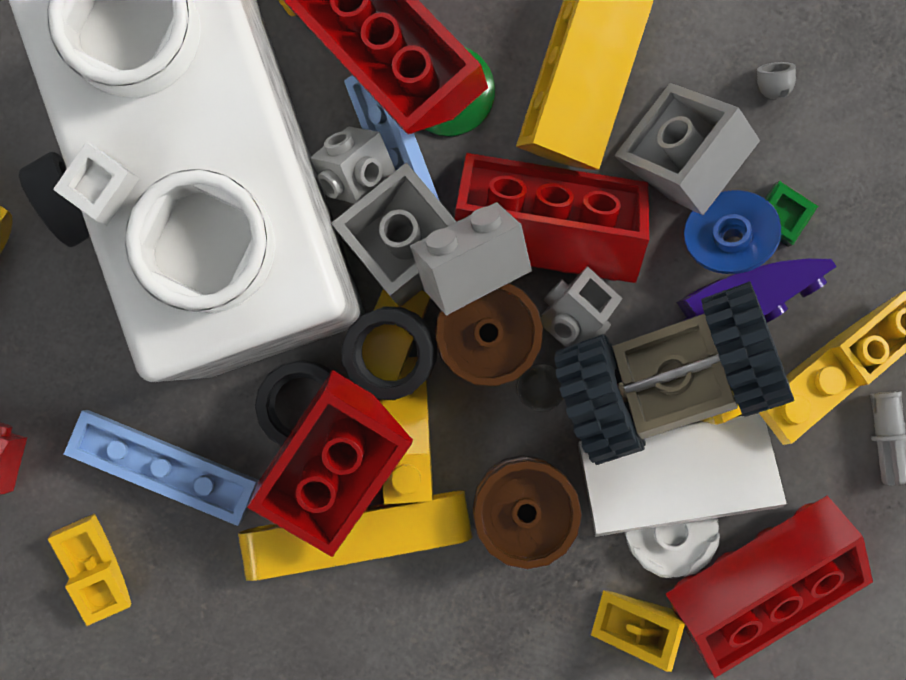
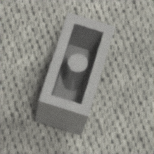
M497 202L490 206L479 208L470 216L446 228L435 230L426 238L410 245L424 291L445 315L532 271L521 223Z

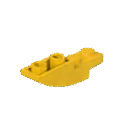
M906 291L900 292L858 320L786 375L795 401L759 412L782 445L795 442L856 388L870 384L906 353Z

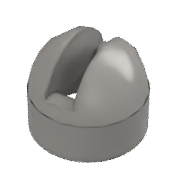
M775 62L757 68V84L759 91L764 97L770 100H777L779 96L781 98L789 96L794 89L796 81L795 64Z

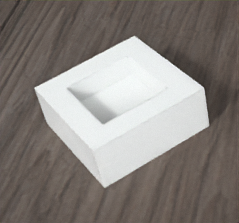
M86 142L53 190L91 218L107 226L140 178L98 148Z

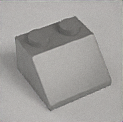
M669 83L614 156L669 200L704 215L760 140L739 107Z
M406 162L331 224L396 305L401 307L424 288L410 245L426 238L433 231L446 228L457 221Z

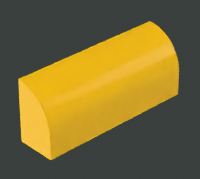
M563 0L516 147L568 166L591 170L600 169L654 0Z

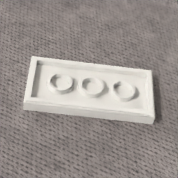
M759 413L747 417L738 416L725 423L716 425L700 422L646 438V446H644L645 449L643 451L600 465H595V462L592 463L588 453L584 452L581 441L578 443L595 537L782 508L787 504L767 425Z

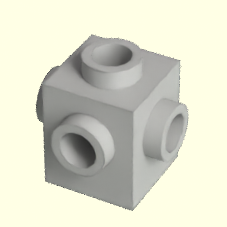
M348 126L342 132L328 137L324 142V146L310 157L317 173L316 180L320 189L330 198L354 204L396 171L380 132Z
M587 266L571 283L567 284L565 281L560 280L546 295L543 301L548 305V308L540 316L542 326L565 347L580 343L606 333L611 326V323L607 320L623 298Z

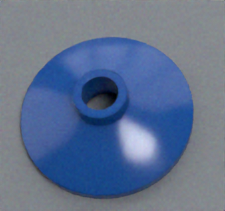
M724 191L718 195L704 215L692 210L685 224V244L692 258L699 265L710 271L721 274L744 273L761 266L774 254L781 239V221L776 209L763 197L748 191ZM730 237H739L741 239L737 242H726Z

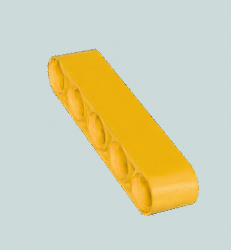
M464 491L434 494L431 502L368 506L333 557L276 524L258 526L238 532L247 581L269 579L467 542L473 538Z

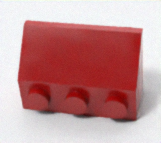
M332 370L258 481L247 508L333 557L410 448L413 439L373 394Z

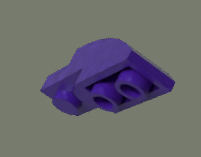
M810 258L766 264L748 272L732 274L697 289L676 303L687 317L682 320L685 321L705 314L702 307V298L751 281L766 323L788 310L784 302L796 294L800 293L803 298L823 287L827 283L824 275L837 266L832 259Z

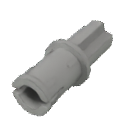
M902 391L871 393L870 399L872 401L875 435H871V440L877 441L881 481L885 485L906 484V429L903 417Z

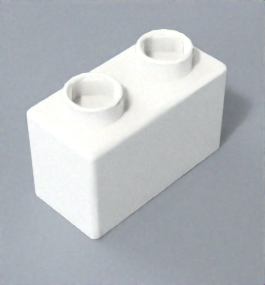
M9 0L66 168L68 169L83 145L88 142L140 178L107 226L94 220L82 211L136 371L140 377L149 382L214 377L346 331L360 316L365 314V309L337 230L331 224L334 220L325 194L317 183V173L310 160L311 154L257 0Z

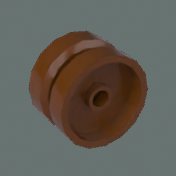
M508 283L448 315H445L440 310L436 318L434 338L440 358L455 375L475 385L498 386L516 380L532 366L541 349L543 326L535 304L523 290ZM486 323L492 324V330L497 332L496 338L488 340V342L483 341L479 335L481 326Z
M525 455L503 459L488 469L476 486L472 506L478 537L488 552L508 566L524 569L550 565L566 554L578 536L582 516L578 494L566 476L544 459ZM524 504L533 506L531 508L532 516L527 519H522L521 514H517L520 506Z

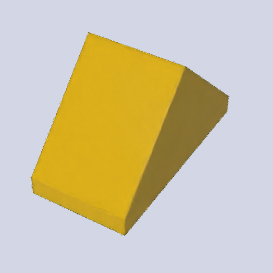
M603 590L591 636L666 672H672L685 624L671 608Z

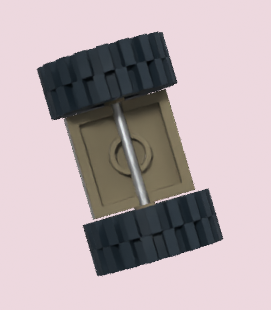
M751 281L702 298V307L705 314L615 346L609 342L606 335L602 334L556 351L555 364L558 368L556 369V375L561 383L559 388L561 396L565 399L567 405L565 409L569 419L571 418L573 421V430L577 438L581 439V446L584 452L588 453L592 463L595 462V465H600L643 451L645 449L644 446H646V438L737 409L738 405L743 416L747 417L795 401Z

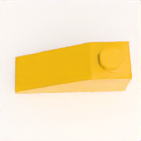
M408 357L399 379L406 377L413 370L417 357ZM426 380L410 395L396 400H380L381 404L413 439L412 445L383 485L384 504L431 502L433 500Z

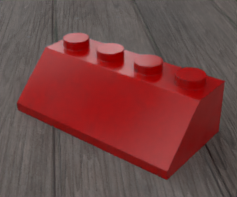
M284 0L285 4L408 135L453 120L488 89L481 64L419 0Z
M466 153L454 217L457 222L470 216L475 210L497 202L521 223L532 267L557 270L562 273L580 274L588 266L600 278L611 281L637 282L650 240L648 182Z
M827 495L815 503L803 505L795 512L794 516L776 527L762 530L753 541L740 549L724 553L712 566L697 575L681 579L674 589L665 593L676 615L685 624L684 629L709 671L716 678L873 583L863 535Z

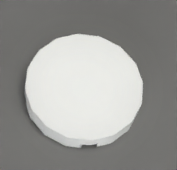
M718 518L625 532L629 550L643 568L659 577L665 578L686 577L699 572L710 563L719 546L720 538Z

